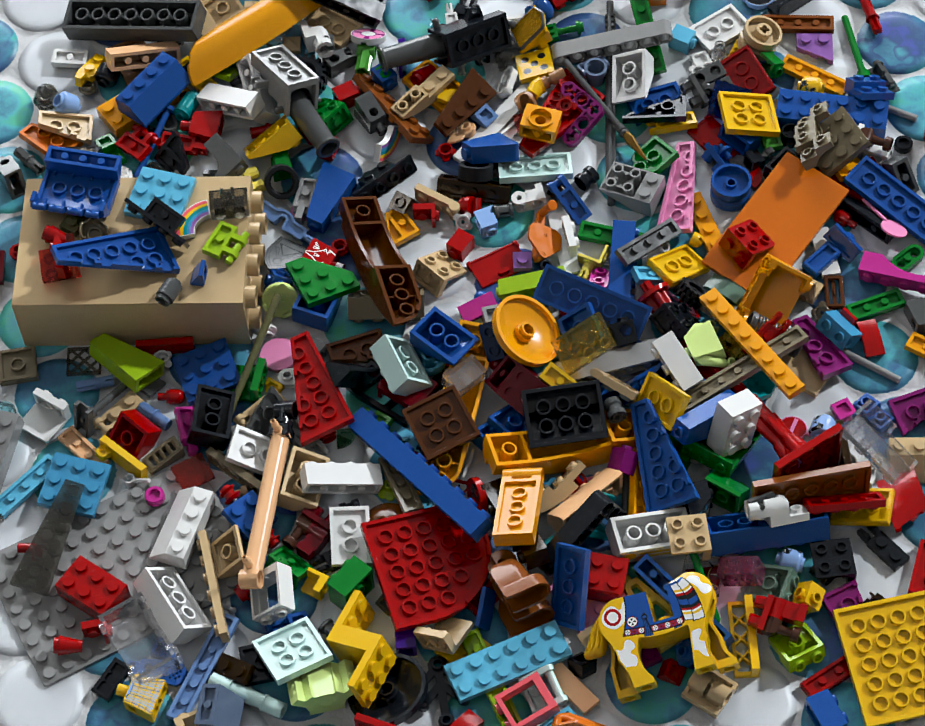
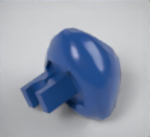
M534 0L533 6L535 5L544 12L547 25L554 13L552 4L549 0ZM526 6V8H525V14H526L533 6Z

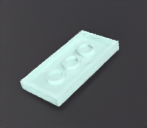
M570 152L538 154L533 159L528 155H519V161L498 162L499 184L547 182L556 180L559 174H563L566 179H573Z

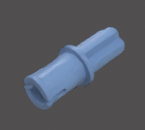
M113 374L97 378L93 376L92 379L76 382L77 392L95 389L98 391L100 388L115 386Z
M145 401L138 405L137 410L149 418L152 423H156L165 431L171 427L173 421L161 414L159 409H154Z

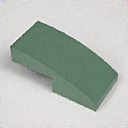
M715 273L704 284V289L709 291L715 287L730 304L735 306L740 303L746 292L738 284Z

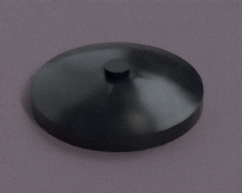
M394 653L397 657L395 664L391 667L385 682L380 687L376 699L372 702L369 709L362 707L354 695L348 698L349 707L353 714L360 713L393 725H399L412 717L422 706L428 691L427 675L420 663L411 656Z

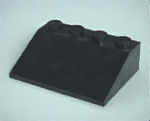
M599 379L521 391V404L530 449L608 438Z

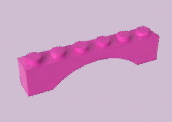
M864 251L858 268L859 280L925 294V275L906 272L893 265L883 254Z

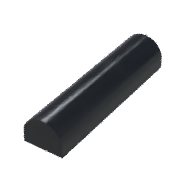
M847 195L836 209H842L851 214L852 220L884 243L888 244L894 238L881 229L880 225L883 220L876 213L851 196Z

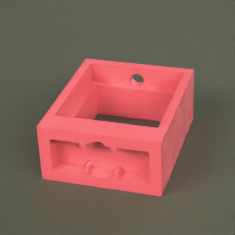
M537 671L494 696L497 702L494 707L500 716L504 714L507 720L504 722L506 726H537L560 712L556 701ZM535 685L547 706L516 724L504 702Z

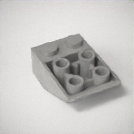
M614 161L599 190L632 211L652 217L665 193L666 182L664 175Z

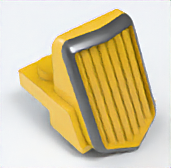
M535 5L516 23L514 29H510L511 37L521 54L536 46L538 50L549 47L548 43L553 40L546 26L544 12Z

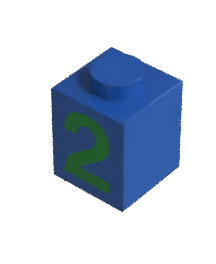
M380 63L370 69L372 80L382 86L384 92L393 90L398 85L397 73L393 69H388L385 73L381 69Z

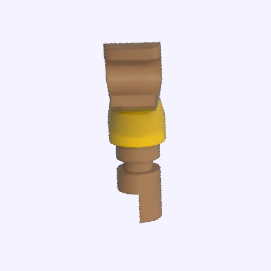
M562 67L549 73L548 77L535 78L530 82L526 91L521 92L515 97L514 102L520 114L524 113L527 103L537 105L536 100L543 93L547 92L546 89L550 88L551 84L556 85L560 83L559 79L566 76Z

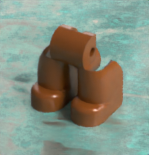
M498 550L490 554L491 560L488 563L489 578L499 599V617L511 638L552 621L555 612L546 600L550 594L551 587L545 577L539 573L529 575L525 567L517 561L516 555L509 550Z

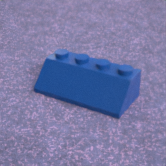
M162 51L115 98L118 110L146 128L191 83L187 71L177 59Z

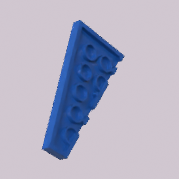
M157 226L51 245L50 249L57 265L179 274L180 272L179 265L165 236L156 230Z

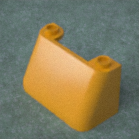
M766 254L736 311L745 321L753 311L759 313V315L762 314L765 318L768 317V319H771L780 311L783 313V316L777 323L782 325L788 319L799 296L810 291L813 285V278L780 259Z

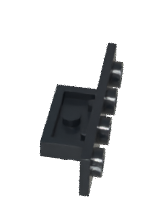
M407 155L396 164L387 160L382 161L371 171L365 172L358 179L359 185L362 187L352 193L353 197L376 196L378 198L417 171L412 156Z
M154 197L145 210L128 198L124 200L128 205L127 209L134 215L139 213L143 216L141 219L150 226L154 224L158 227L156 230L165 237L168 234L173 238L171 241L178 247L183 245L188 249L190 245L187 241L176 234L186 221L185 217L157 197Z

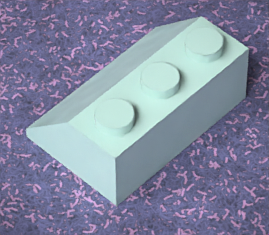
M384 334L370 347L373 359L378 364L380 373L385 378L388 389L393 394L407 396L432 386L412 344H410V340Z

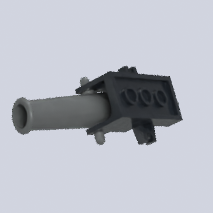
M472 4L474 8L472 12L471 7H465V20L460 19L449 24H440L439 20L434 18L432 20L433 27L427 29L430 34L385 48L378 47V60L381 69L385 73L388 69L429 59H434V63L452 69L475 61L476 65L481 66L483 65L481 62L482 58H484L483 62L489 63L490 54L512 47L509 29H514L516 22L513 19L507 20L506 12L500 10L483 16L479 4Z

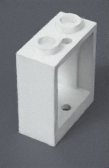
M275 562L263 569L264 585L262 589H250L252 620L262 625H271L274 621L286 617L287 614L295 611L292 569L290 566L280 562ZM277 583L278 604L269 608L267 588Z

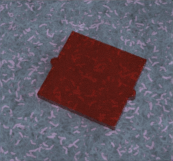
M201 452L170 467L176 478V483H179L182 490L194 486L199 487L215 479L210 469V463L206 462Z

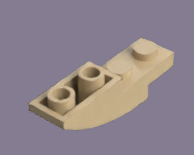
M441 65L419 86L415 84L390 109L403 120L416 115L437 100V96L456 79L455 74L444 65Z
M578 459L572 461L566 467L567 472L554 480L552 488L547 484L544 485L540 513L555 507L579 487L574 480L584 470L586 465Z

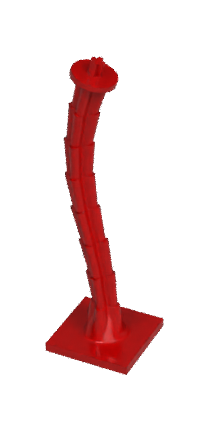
M646 280L640 285L644 294L637 301L653 307L651 314L663 303L672 302L666 292L670 288L668 282H662L653 286L650 280ZM682 339L680 343L682 347L685 348L687 347V345L685 343V340ZM696 366L704 379H708L724 369L712 366ZM741 382L730 390L736 394L747 389V387ZM764 403L762 404L756 431L773 445V449L779 457V460L774 463L772 478L838 466L843 427L839 423L810 441L805 442L796 433H792L775 412L772 413Z

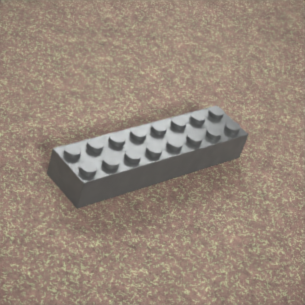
M69 0L62 30L69 40L196 42L201 38L207 11L200 0Z

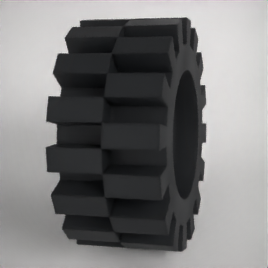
M683 277L674 289L675 295L684 301V304H688L690 308L693 307L694 310L698 311L701 310L702 306L699 297L708 291L703 289L704 287L700 286L698 282H694L693 279Z

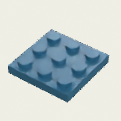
M55 452L39 494L37 506L94 519L112 466Z

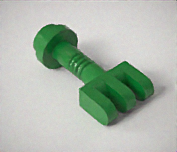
M577 20L575 21L576 25L557 28L556 23L546 25L553 39L549 43L559 41L558 35L577 32L580 35L581 32H585L583 22Z

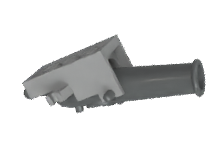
M283 44L252 51L251 65L260 73L250 77V84H254L256 89L268 87V94L278 103L274 113H283L286 117L290 116L314 146L318 157L326 158L334 154L340 146V140L332 135L316 111L318 104L321 102V98L318 97L320 77Z

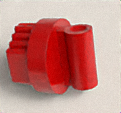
M474 196L462 197L458 200L460 214L469 212L471 217H474L473 211L481 209L482 198H475Z

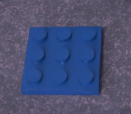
M225 338L171 358L189 406L194 404L198 384L229 391L236 388L240 379Z

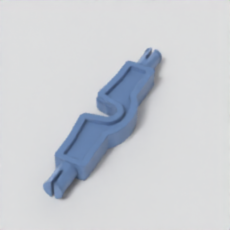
M264 200L263 213L266 212L267 219L273 225H277L281 220L286 219L281 227L285 233L300 242L306 241L309 244L311 243L313 237L309 235V231L297 223L289 211L276 208Z

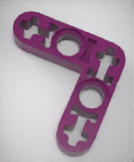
M568 81L561 86V93L564 97L570 96L572 102L576 103L577 108L582 111L563 134L564 143L568 147L574 148L580 144L601 120L605 111L599 102L575 83ZM568 88L572 89L576 95L573 96V94L567 92L566 90ZM581 97H587L585 104H578V100ZM590 105L594 109H598L599 112L597 114L593 113L592 110L589 108ZM588 121L586 128H579L580 122ZM569 136L574 137L575 140H574V141L569 140L568 137H569Z

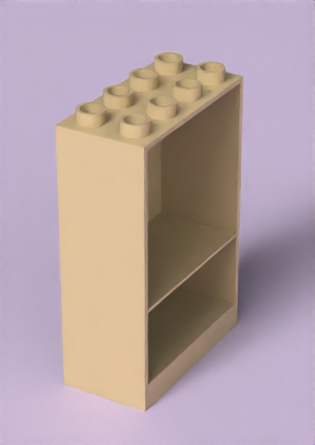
M251 176L195 177L197 183L186 210L193 204L207 199L211 218L203 221L197 227L195 238L185 239L190 245L188 249L183 245L178 247L171 241L173 238L168 234L165 238L179 265V274L67 266V276L64 279L58 278L57 271L54 270L53 255L49 252L50 243H45V240L41 237L47 225H54L60 229L59 225L68 214L32 209L30 207L32 192L37 191L38 194L43 179H27L11 304L25 346L90 345V341L103 333L129 345H136L137 340L189 336L193 337L194 344H209L222 338L226 339L227 344H251L252 329H259L262 324L261 306H257L258 297H262L264 291L263 275H259L260 266H265V244L261 243L262 235H267L266 212L263 213V191L253 190ZM138 177L120 178V186L110 215L105 218H99L106 224L108 235L155 227L154 224L150 226L142 219L124 215L126 206L124 200L126 198L129 199ZM83 215V216H80V217H82V218H84V219H86V220L89 219L88 217H85L84 215ZM220 221L238 227L237 234L240 236L243 231L250 234L247 239L248 243L245 247L241 248L239 257L231 265L224 262L227 257L224 254L218 260L202 252V248ZM68 234V236L72 237L71 242L81 240L79 234L77 237ZM231 242L228 247L233 248L235 243ZM201 260H205L208 273L204 287L190 285L193 269ZM174 277L181 282L182 291L172 304H169L168 307L162 306L155 299L157 296L156 292L166 278Z

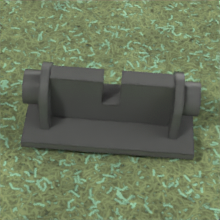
M875 60L873 67L867 69L871 75H879L880 79L887 81L886 87H888V90L894 93L900 91L883 62Z

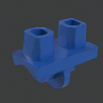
M709 142L704 145L707 150L701 156L703 160L709 164L713 160L717 162L711 168L713 172L722 165L731 164L728 161L732 158L730 153L733 148L731 145L724 146L720 143L717 146L711 145Z

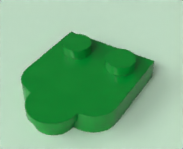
M654 135L640 147L647 159L645 160L635 152L632 155V161L634 163L633 167L660 174L680 156L675 149Z

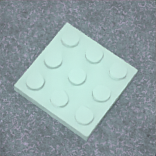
M307 616L252 641L255 651L278 686L334 660L333 654Z

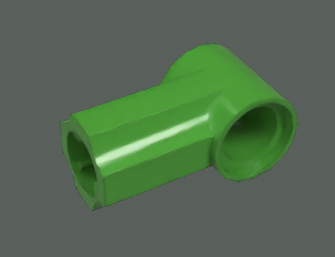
M357 44L355 73L370 75L372 62L376 58V45Z

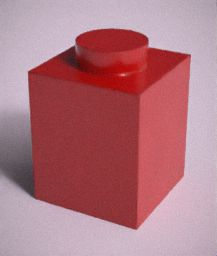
M350 80L332 88L333 100L345 102L349 109L354 106L355 98L361 95V91Z
M460 228L446 243L447 254L452 259H457L461 262L465 260L475 247L474 236Z

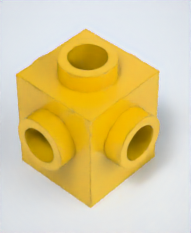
M812 580L798 582L792 602L809 605L807 614L819 612L826 590Z

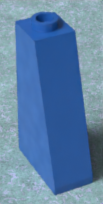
M323 162L306 215L307 226L312 231L325 233L339 212L338 206L341 197H350L357 187L356 175Z
M728 389L676 418L670 435L683 445L707 439L717 402L735 393Z

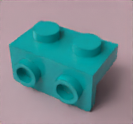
M762 370L742 381L747 389L756 394L761 401L770 398L776 388V385Z

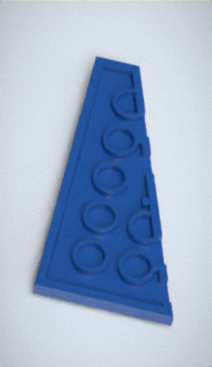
M645 398L630 404L646 512L673 509L701 499L651 400Z

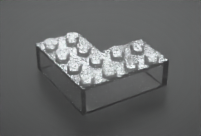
M868 399L841 425L843 427L842 437L847 441L850 440L855 445L854 449L870 461L873 469H878L883 474L882 477L888 484L892 483L895 487L918 464L916 459L891 435L897 428L896 424L871 399Z

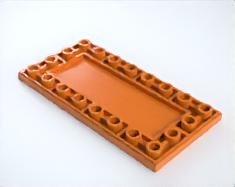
M786 152L728 227L730 228L751 219L775 243L774 247L756 255L748 268L742 270L718 244L725 234L724 232L704 257L702 265L747 290L766 254H770L793 266L848 195L849 190L815 168L806 171L799 158Z

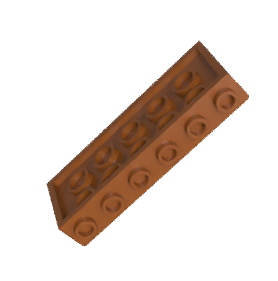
M868 460L752 481L751 498L772 491L775 495H784L790 507L795 504L802 505L803 498L867 493L870 488L872 466Z

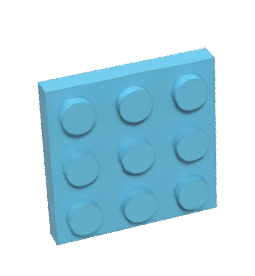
M143 166L129 200L145 210L154 197H157L182 215L186 210L197 181L195 177ZM126 204L124 209L125 216L134 217L138 219H141L143 217L139 213H137L136 215L131 213L127 209L128 205Z

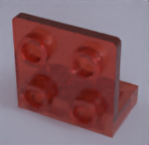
M73 233L65 234L66 242L63 243L75 241ZM49 249L38 251L44 284L81 277L80 267L67 266L66 279L58 278L57 271L54 270L53 255L50 254Z

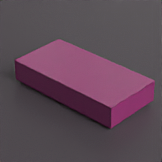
M489 291L458 306L457 309L463 320L473 322L482 318V307L495 305L497 302L492 292Z

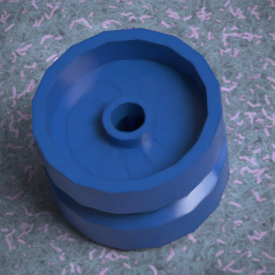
M725 164L716 168L711 177L710 198L717 208L733 212L739 211L750 200L752 178L747 169L737 164Z

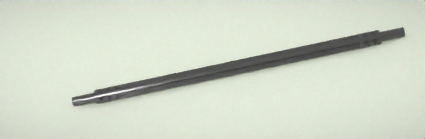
M612 0L607 1L605 32L616 30L614 2ZM611 55L605 57L610 64L605 75V104L616 117V105L612 104ZM605 116L607 175L613 162H616V129ZM607 195L608 206H614L615 200Z

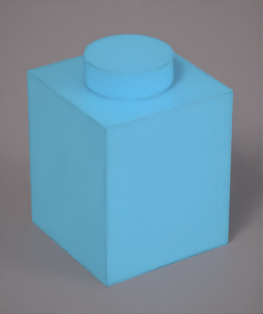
M676 24L672 30L673 39L668 43V47L688 55L690 50L694 49L697 44L696 31Z

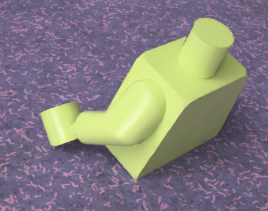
M714 320L693 324L683 337L687 345L684 350L690 358H693L696 366L726 368L736 360L734 357H730L728 360L725 359L727 356L717 336L720 327H715L716 322Z

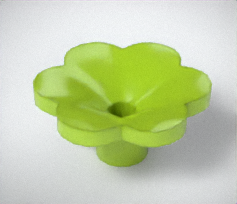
M384 480L378 497L391 502L395 499V496L387 480Z

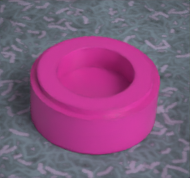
M152 486L146 490L145 499L148 505L157 507L165 501V494L161 487Z

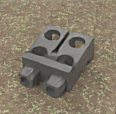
M720 60L689 75L687 80L680 85L682 93H693L694 97L688 100L692 109L698 107L703 109L718 101L717 95L719 91L735 92L736 87L730 77L726 76L727 72Z

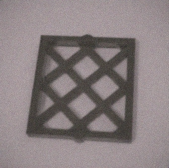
M89 347L67 349V376L101 375L102 365L99 363V369L93 367L98 363L96 360L92 364L87 362L91 358ZM84 352L88 354L85 359L81 357ZM71 353L75 355L73 359H70ZM77 358L82 361L78 365L74 363ZM84 363L88 366L85 370L80 368ZM70 364L75 366V368L71 371L69 370Z

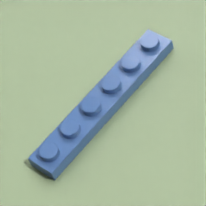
M225 613L231 640L240 621L239 618ZM212 627L166 714V717L170 720L178 717L181 713H189L194 710L200 698L202 684L208 683L222 652L224 653L229 643H222L220 636L216 637L214 627Z

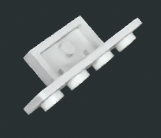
M565 211L549 213L547 218L550 228L558 231L562 238L561 250L556 253L559 265H563L565 270L571 274H578L580 266L577 259V248H580L578 237H574V233H576L575 224L570 221V217L566 215Z

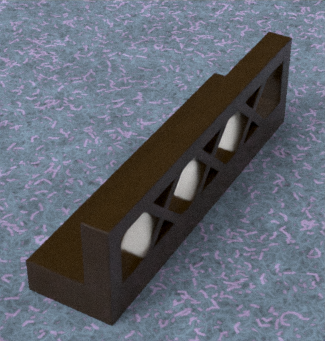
M441 174L437 180L436 192L453 199L474 196L475 198H482L483 203L504 205L510 202L513 183L499 184V181L494 180L479 183L460 180L456 175Z

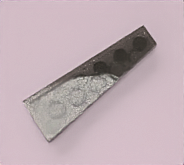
M65 479L9 585L48 597L85 485Z

